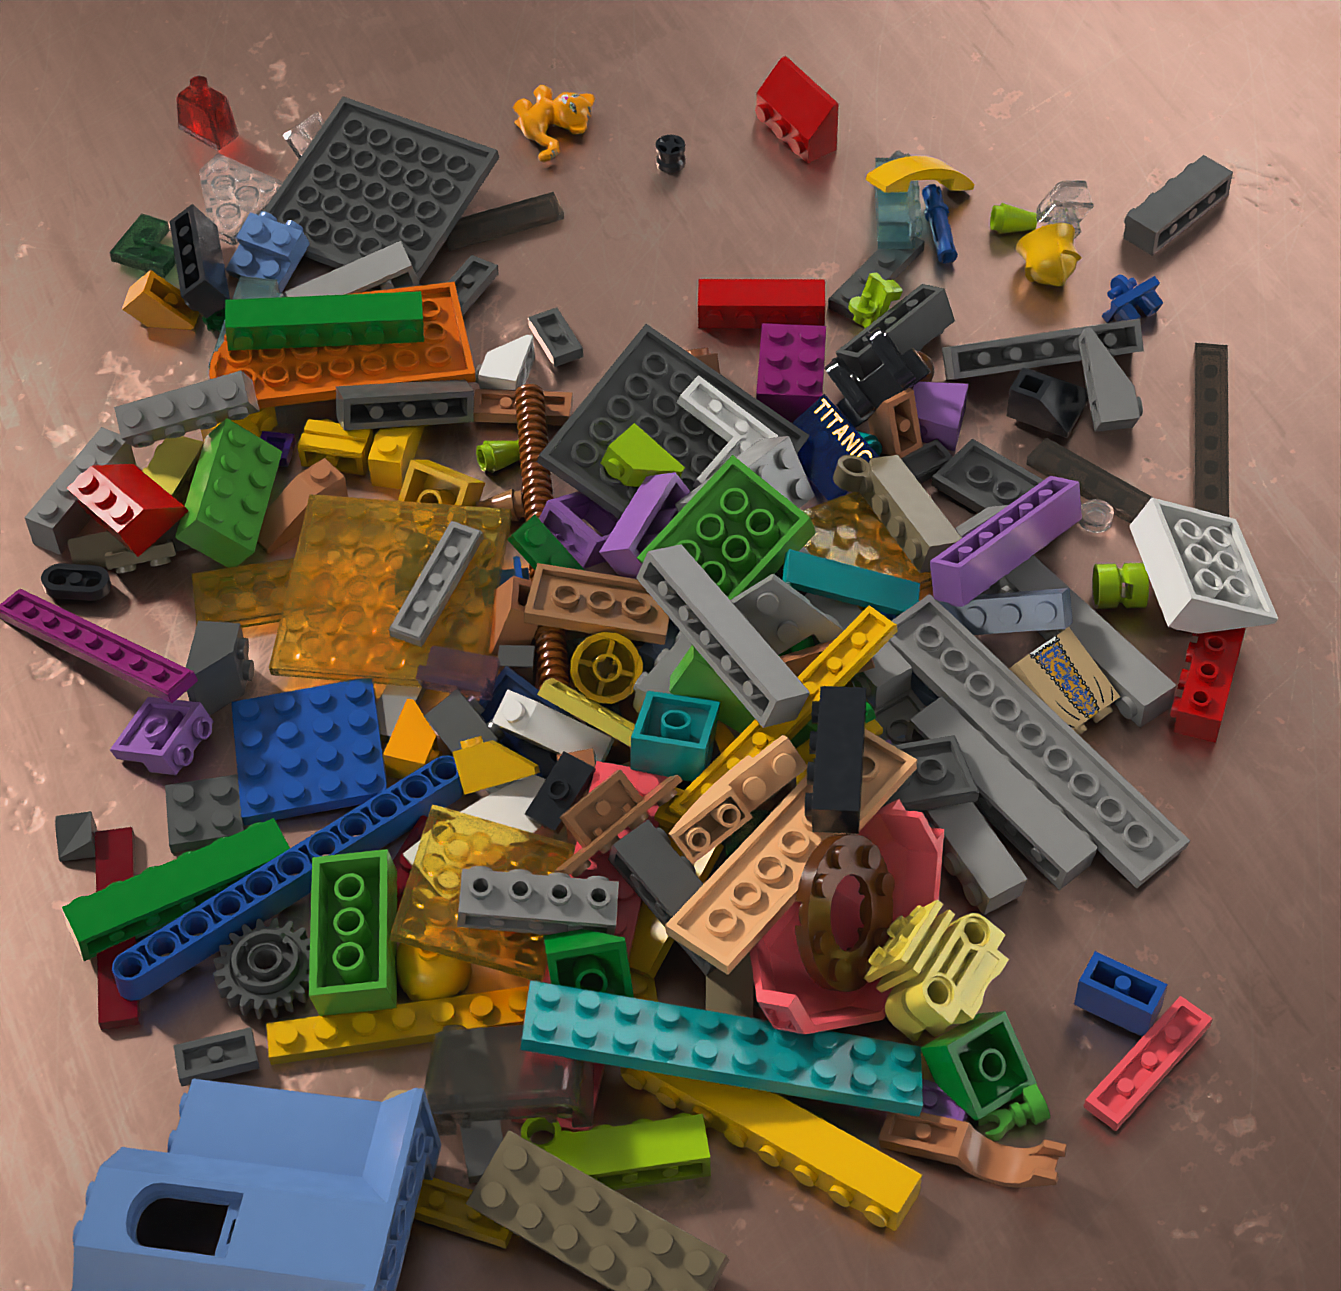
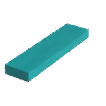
M791 549L785 553L782 580L795 590L865 608L870 605L877 611L899 616L919 602L920 583Z

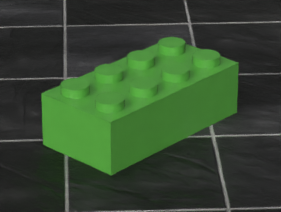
M228 418L222 421L205 437L185 503L188 512L180 519L175 538L229 569L234 570L255 552L282 451Z
M388 849L312 857L309 997L319 1016L397 1008V869Z

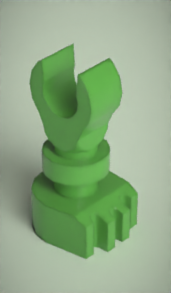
M1036 1083L1023 1088V1104L1019 1105L1018 1102L1009 1105V1109L994 1110L978 1120L979 1126L991 1121L999 1124L996 1129L985 1133L986 1138L992 1141H999L1015 1124L1021 1127L1027 1124V1119H1031L1033 1124L1036 1125L1050 1119L1048 1106Z

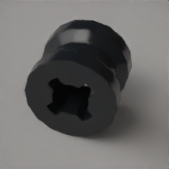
M665 135L656 141V166L658 169L667 173H674L683 169L686 164L684 155L685 141L683 138L677 135Z

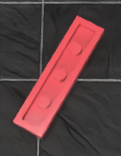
M1180 995L1085 1099L1084 1108L1114 1131H1117L1209 1029L1213 1018Z

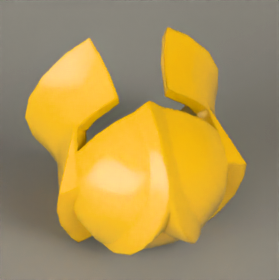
M1068 223L1045 225L1031 231L1018 241L1016 251L1026 262L1025 276L1029 282L1036 281L1041 284L1063 286L1066 280L1075 271L1077 261L1082 258L1074 247L1075 228L1073 225Z

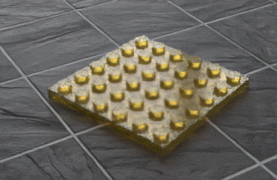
M310 494L269 664L271 675L335 681L372 679L373 684L456 690L458 688L460 691L480 692L491 633L495 594L500 584L511 525V509ZM454 521L482 531L484 538L423 646L420 647L390 636L389 628L450 522Z

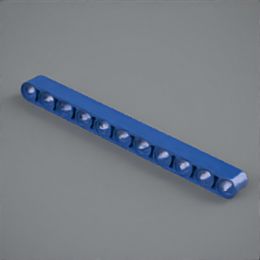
M446 755L432 760L119 954L112 964V971L120 995L131 1001L145 998L218 952L220 945H229L231 943L230 933L243 936V924H246L253 930L256 928L257 919H261L264 923L310 894L312 885V857H320L324 854L338 855L380 850L413 829L422 815L432 817L462 797L464 791L454 757ZM171 953L170 955L160 957L161 955ZM132 974H137V975L134 976V977H128V976H130V975H132Z

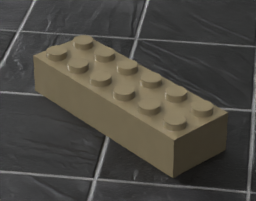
M508 1130L466 1202L473 1210L611 1291H713L729 1262L727 1255L510 1130Z

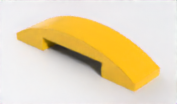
M908 156L892 160L869 172L865 179L885 193L907 192L911 180H936L951 191L973 190L975 185L968 177L945 162L927 156Z

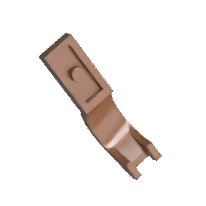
M888 1112L878 1139L881 1148L959 1165L964 1171L981 1180L999 1186L1014 1188L1056 1185L1058 1173L1055 1172L1059 1157H1065L1067 1152L1066 1144L1044 1140L1041 1145L1032 1148H1015L1002 1145L977 1132L969 1122L921 1112L919 1117Z

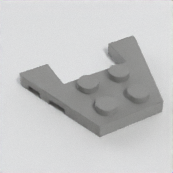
M771 574L730 600L777 655L812 634H815L822 644L835 640L845 630V628L838 624L836 619L829 614L825 615L810 604L809 599L774 574Z

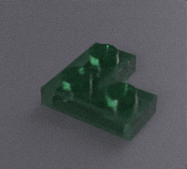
M141 213L109 252L111 261L147 273L152 270L165 278L176 264L174 248L160 244L170 231L168 221Z

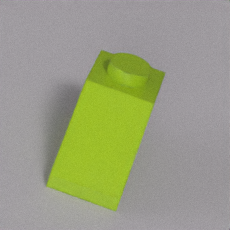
M635 423L608 446L600 463L605 467L610 476L618 479L625 486L640 487L646 476L676 472L681 477L685 469L682 464Z

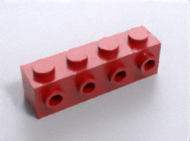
M1246 628L1199 634L1192 633V636L1198 637L1197 643L1189 642L1185 662L1191 664L1190 669L1182 668L1177 689L1183 690L1182 697H1174L1170 717L1176 718L1174 733L1216 743Z

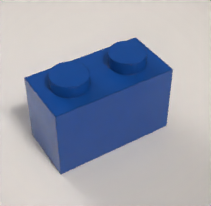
M1095 951L1078 981L1074 1005L1143 1037L1153 1026L1162 1009L1168 984Z

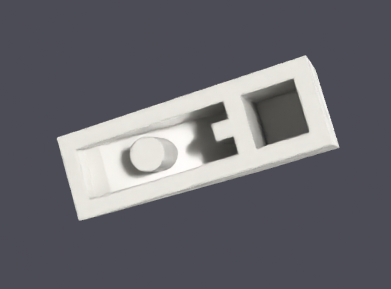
M508 689L492 721L493 724L507 734L557 755L562 754L563 751L570 753L593 748L596 761L601 762L605 761L615 740L594 728Z

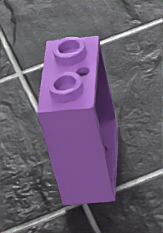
M578 491L548 500L539 517L541 522L584 569L606 562L599 551L619 519ZM582 519L586 520L603 536L601 537L599 534H597L592 528H590L585 522H583Z

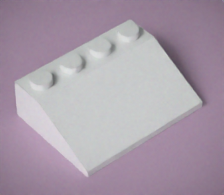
M1151 498L1129 527L1168 627L1199 634L1269 625L1277 622L1278 616L1236 519L1156 498Z

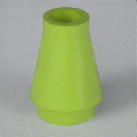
M1001 203L1000 206L994 205L992 208L990 228L991 230H997L998 234L1027 230L1033 231L1037 227L1038 215L1036 212H1029Z
M519 440L484 441L483 445L477 446L476 456L481 470L494 473L519 461Z

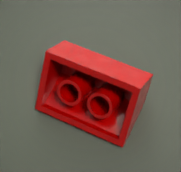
M787 56L782 57L756 93L755 113L760 122L765 123L777 138L782 139L796 155H799L808 164L837 150L839 103Z
M134 464L91 465L66 488L89 516L137 557L188 512V509Z

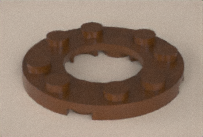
M834 834L824 839L814 849L806 862L798 885L796 902H802L799 908L801 926H795L799 954L809 976L820 987L827 990L851 992L860 989L868 983L864 977L872 966L868 962L869 958L879 946L883 948L890 937L887 934V930L892 924L893 917L892 893L895 885L894 878L888 872L880 849L869 839L861 835ZM850 875L855 876L860 883L859 894L865 896L860 905V919L864 927L858 928L859 939L853 948H847L844 951L835 942L831 930L830 911L837 885L845 876Z

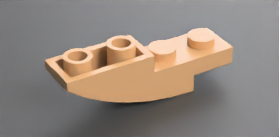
M780 736L755 757L752 758L747 755L715 782L688 809L669 835L693 865L751 820L753 817L750 812L807 769V764L788 737Z

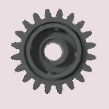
M273 918L270 926L265 927L263 921L257 919L255 930H251L249 926L243 924V936L230 933L231 946H219L222 957L214 958L216 971L213 973L216 985H218L221 998H227L231 1009L239 1005L242 1015L246 1016L252 1008H255L258 1019L263 1017L266 1009H270L272 1015L276 1018L279 1015L280 1006H284L289 1012H293L292 1000L297 999L302 1003L307 1002L304 990L309 991L310 938L307 937L304 927L295 931L293 921L289 920L283 928H280L277 918ZM266 966H273L270 969L262 970Z

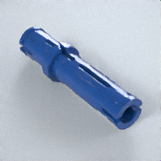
M930 184L922 190L926 206L924 215L931 226L937 258L939 262L943 260L944 264L955 261L958 256L948 221L949 209L943 202L940 186L936 187V184Z

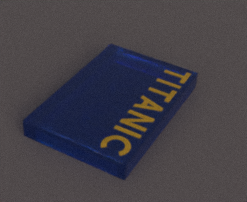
M825 393L792 423L810 435L797 454L803 470L833 506L849 492L839 488L833 481V475L839 458L844 455H855L869 463L871 458L880 457Z

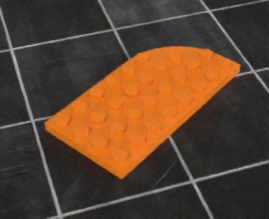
M455 282L353 293L421 291L424 342L228 351L225 334L224 342L218 351L213 353L209 370L210 379L237 371L245 373L253 380L259 409L336 399V386L463 379L468 383L476 382L475 369Z

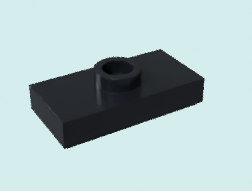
M563 751L526 810L525 816L558 835L565 825L559 817L580 801L592 781L596 770L595 767Z

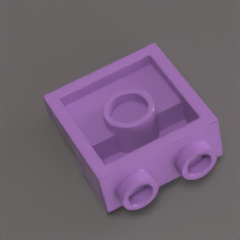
M147 697L110 748V751L116 759L143 762L149 772L177 775L183 766H188L192 762L193 751L202 739H207L211 735L214 721L200 702L176 700L170 703L162 698Z

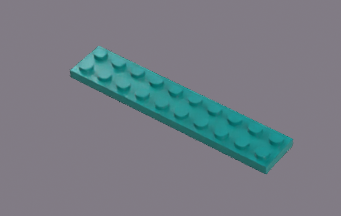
M530 980L520 1050L917 1117L920 1116L923 1107L920 1046L832 1031H821L804 1035L774 1029L770 1021Z

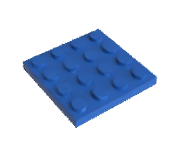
M372 676L231 702L241 818L244 826L265 822L272 818L280 820L361 805L388 788Z

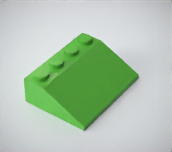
M732 455L640 553L637 559L643 564L648 551L682 544L722 592L731 600L771 574H775L784 564L785 553L789 549L800 551L815 535L816 531L811 518Z

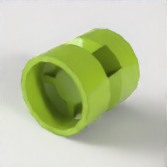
M1114 563L1095 564L1092 577L1095 608L1116 609L1119 603H1123L1126 608H1145L1149 599V578L1144 563H1124L1122 568H1118Z

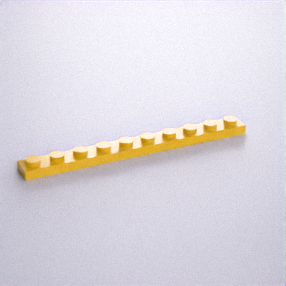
M630 971L634 998L658 1002L654 979ZM529 986L398 1004L397 1008L314 1016L266 1023L270 1064L275 1065L446 1040V1036L484 1030L485 1034L523 1029Z

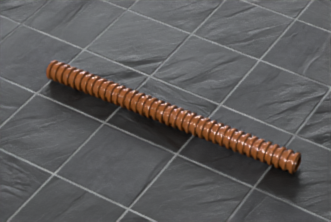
M524 384L518 387L514 394L525 522L534 514L539 518L547 501L553 499L551 472L537 463L539 455L548 445V433L546 429L544 392L536 384ZM529 564L530 580L533 581L535 570ZM539 625L534 635L537 650L539 690L543 683L550 678H554L570 687L565 629Z

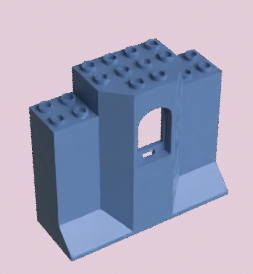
M192 1079L188 1093H184L180 1100V1120L177 1130H172L170 1133L168 1153L121 1147L99 1167L95 1181H91L86 1191L87 1207L82 1221L79 1220L76 1223L73 1232L74 1260L73 1286L71 1291H396L423 1179H433L441 1149V1141L425 1090L423 1088H414L383 1102ZM161 1198L229 1206L214 1256L139 1245L136 1230L142 1212L150 1203Z

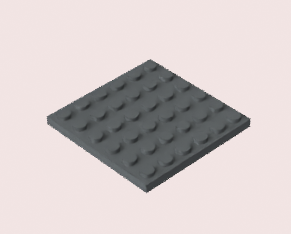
M343 96L264 211L275 216L279 223L286 224L288 220L299 224L310 242L303 256L337 269L401 241L420 281L498 161V150Z
M645 324L541 452L537 463L620 519L639 487L625 486L618 479L610 476L605 467L600 463L608 446L635 423L685 467L680 479L690 491H693L695 489L693 484L728 443L676 403L679 396L698 375L777 434L778 437L789 436L797 454L810 435L651 326Z

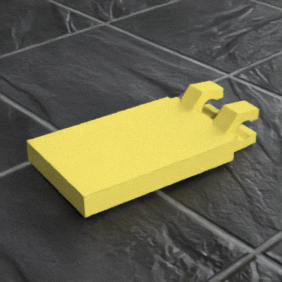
M550 678L543 683L537 694L538 696L631 747V736L636 724L554 678Z

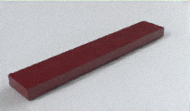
M132 827L95 832L96 892L105 889L113 882L124 881L136 876L135 840ZM136 937L97 953L98 1023L101 1030L140 1025L139 1000H127L120 995L112 971V964L115 958L138 943ZM132 974V975H130V976H128V977H134V976H136L137 974Z

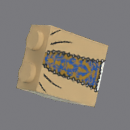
M1070 627L1009 668L1078 735L1087 730L1083 723L1090 718L1097 723L1113 712L1110 704L1120 698L1117 691Z

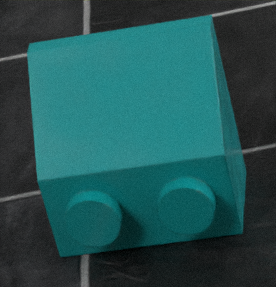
M647 691L631 736L630 769L666 777L679 775L682 780L693 782L710 765L720 702Z

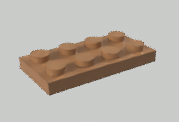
M537 563L524 611V623L592 634L600 632L618 633L629 640L665 645L670 623L669 616L637 579Z

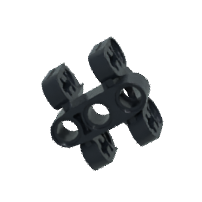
M879 327L866 333L865 337L883 362V365L862 381L850 370L842 358H833L824 367L845 397L836 406L853 429L867 421L883 401L913 387L931 373V370L914 347L902 354L884 330L881 331Z

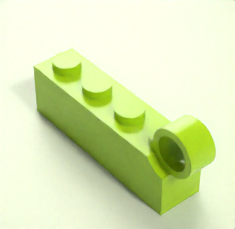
M541 1113L529 1117L521 1128V1137L531 1142L529 1140L530 1137L537 1131L545 1130L551 1132L554 1137L550 1142L542 1145L533 1144L613 1190L711 1176V1158L703 1114L680 1113L669 1119L656 1121L639 1119L628 1125L614 1127L611 1125H598L591 1130L571 1132L568 1130L561 1131V1126L556 1118Z

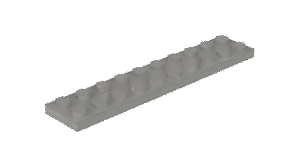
M931 594L892 620V622L897 624L898 632L889 642L911 665L912 672L938 697L942 696L950 705L956 707L961 715L976 730L981 731L1001 754L1008 756L1012 760L1014 766L1027 779L1033 780L1039 786L1044 796L1053 804L1060 806L1074 825L1080 830L1086 831L1092 837L1094 844L1098 847V851L1136 888L1186 849L1190 840L948 610L935 600Z

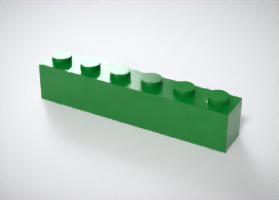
M421 291L225 300V329L228 351L424 342Z
M274 818L265 822L254 823L244 831L229 837L218 838L208 846L196 851L185 852L177 859L160 866L149 867L139 875L124 881L113 882L105 889L91 895L75 898L71 903L62 906L66 925L83 961L96 957L97 953L130 938L136 937L138 939L163 928L289 850L290 847Z

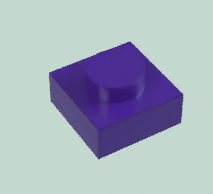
M262 431L260 438L282 451L278 466L289 467L296 445L295 435Z

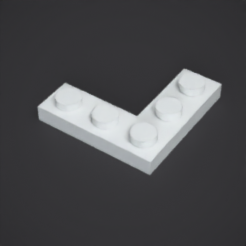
M699 375L679 396L676 402L728 442L693 484L695 488L714 475L732 455L738 457L760 439L778 437L777 434Z

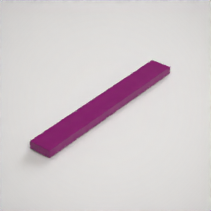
M21 588L0 604V619L170 703L175 702L198 681L194 671Z

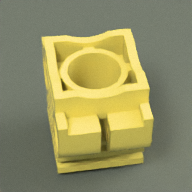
M938 899L925 907L918 905L907 917L904 918L901 915L894 920L887 930V934L890 935L883 948L879 946L869 958L868 962L872 966L864 977L869 983L882 977L876 986V989L881 993L894 987L886 1000L885 1013L888 1020L913 1042L919 1039L924 1029L936 1037L944 1033L947 1027L952 1024H964L973 1020L983 1004V996L987 986L995 977L1001 974L1009 960L997 950L1006 935L978 913L967 914L950 923L955 914L949 909L937 916L943 906V903Z

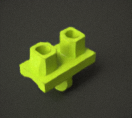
M877 272L870 273L862 296L853 297L849 302L848 309L854 314L853 320L867 328L890 310L891 301L900 300L903 290L895 280H884Z

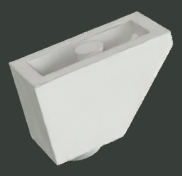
M525 335L487 352L483 364H478L475 372V383L479 384L480 389L516 390L526 383L535 360L533 335Z

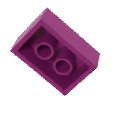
M762 323L756 399L789 422L821 423L822 409L816 414L815 411L823 402L826 326Z

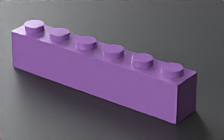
M1049 476L930 561L934 599L947 602L951 606L956 607L967 605L983 591L989 589L990 586L1002 577L1008 575L1013 569L1082 519L1079 482Z

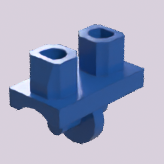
M1117 275L1111 279V290L1107 292L1108 297L1112 300L1110 303L1111 309L1102 314L1103 319L1107 323L1114 319L1116 321L1140 319L1141 315L1134 308L1137 305L1148 317L1156 313L1163 305V301L1155 291L1160 282L1153 276L1137 286V281L1134 278L1127 279L1123 275Z

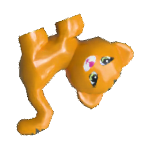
M541 84L533 92L537 98V103L532 105L531 101L525 98L514 103L512 108L520 116L514 121V124L522 130L527 139L534 140L548 148L539 153L538 158L541 162L545 163L553 160L560 152L558 140L546 135L547 128L555 124L570 130L572 134L584 133L587 130V122L591 118L592 106L595 101L594 95L589 93L562 92L552 100V89L547 85Z

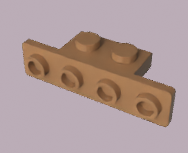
M622 770L615 771L559 817L582 848L557 868L555 873L571 874L573 878L583 873L592 864L589 861L590 857L599 850L602 854L609 851L612 845L620 840L617 835L625 828L629 827L633 830L649 817L646 811L655 803L662 806L677 794L674 788L683 781L680 776L674 775L666 778L642 798Z

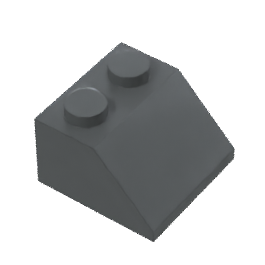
M198 621L185 668L194 671L198 681L187 690L189 701L200 702L209 716L243 696L247 681H252L254 661L249 660V640L243 637L240 623Z

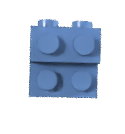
M261 211L259 215L250 212L236 236L240 244L225 270L229 276L282 294L310 242L305 236L303 228L296 222L288 220L286 224L277 222L275 216L266 211Z

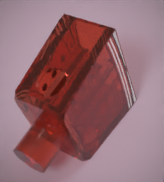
M195 76L190 79V85L178 93L176 97L178 127L183 132L220 151L239 136L237 126L226 96L209 87L206 77Z

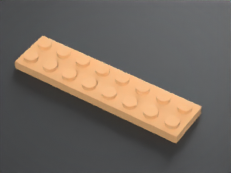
M866 729L859 831L917 769V759ZM807 775L665 925V931L668 936L727 975L796 901L803 869L818 844L834 834H851L812 832V816H805V794L813 793V785H807Z

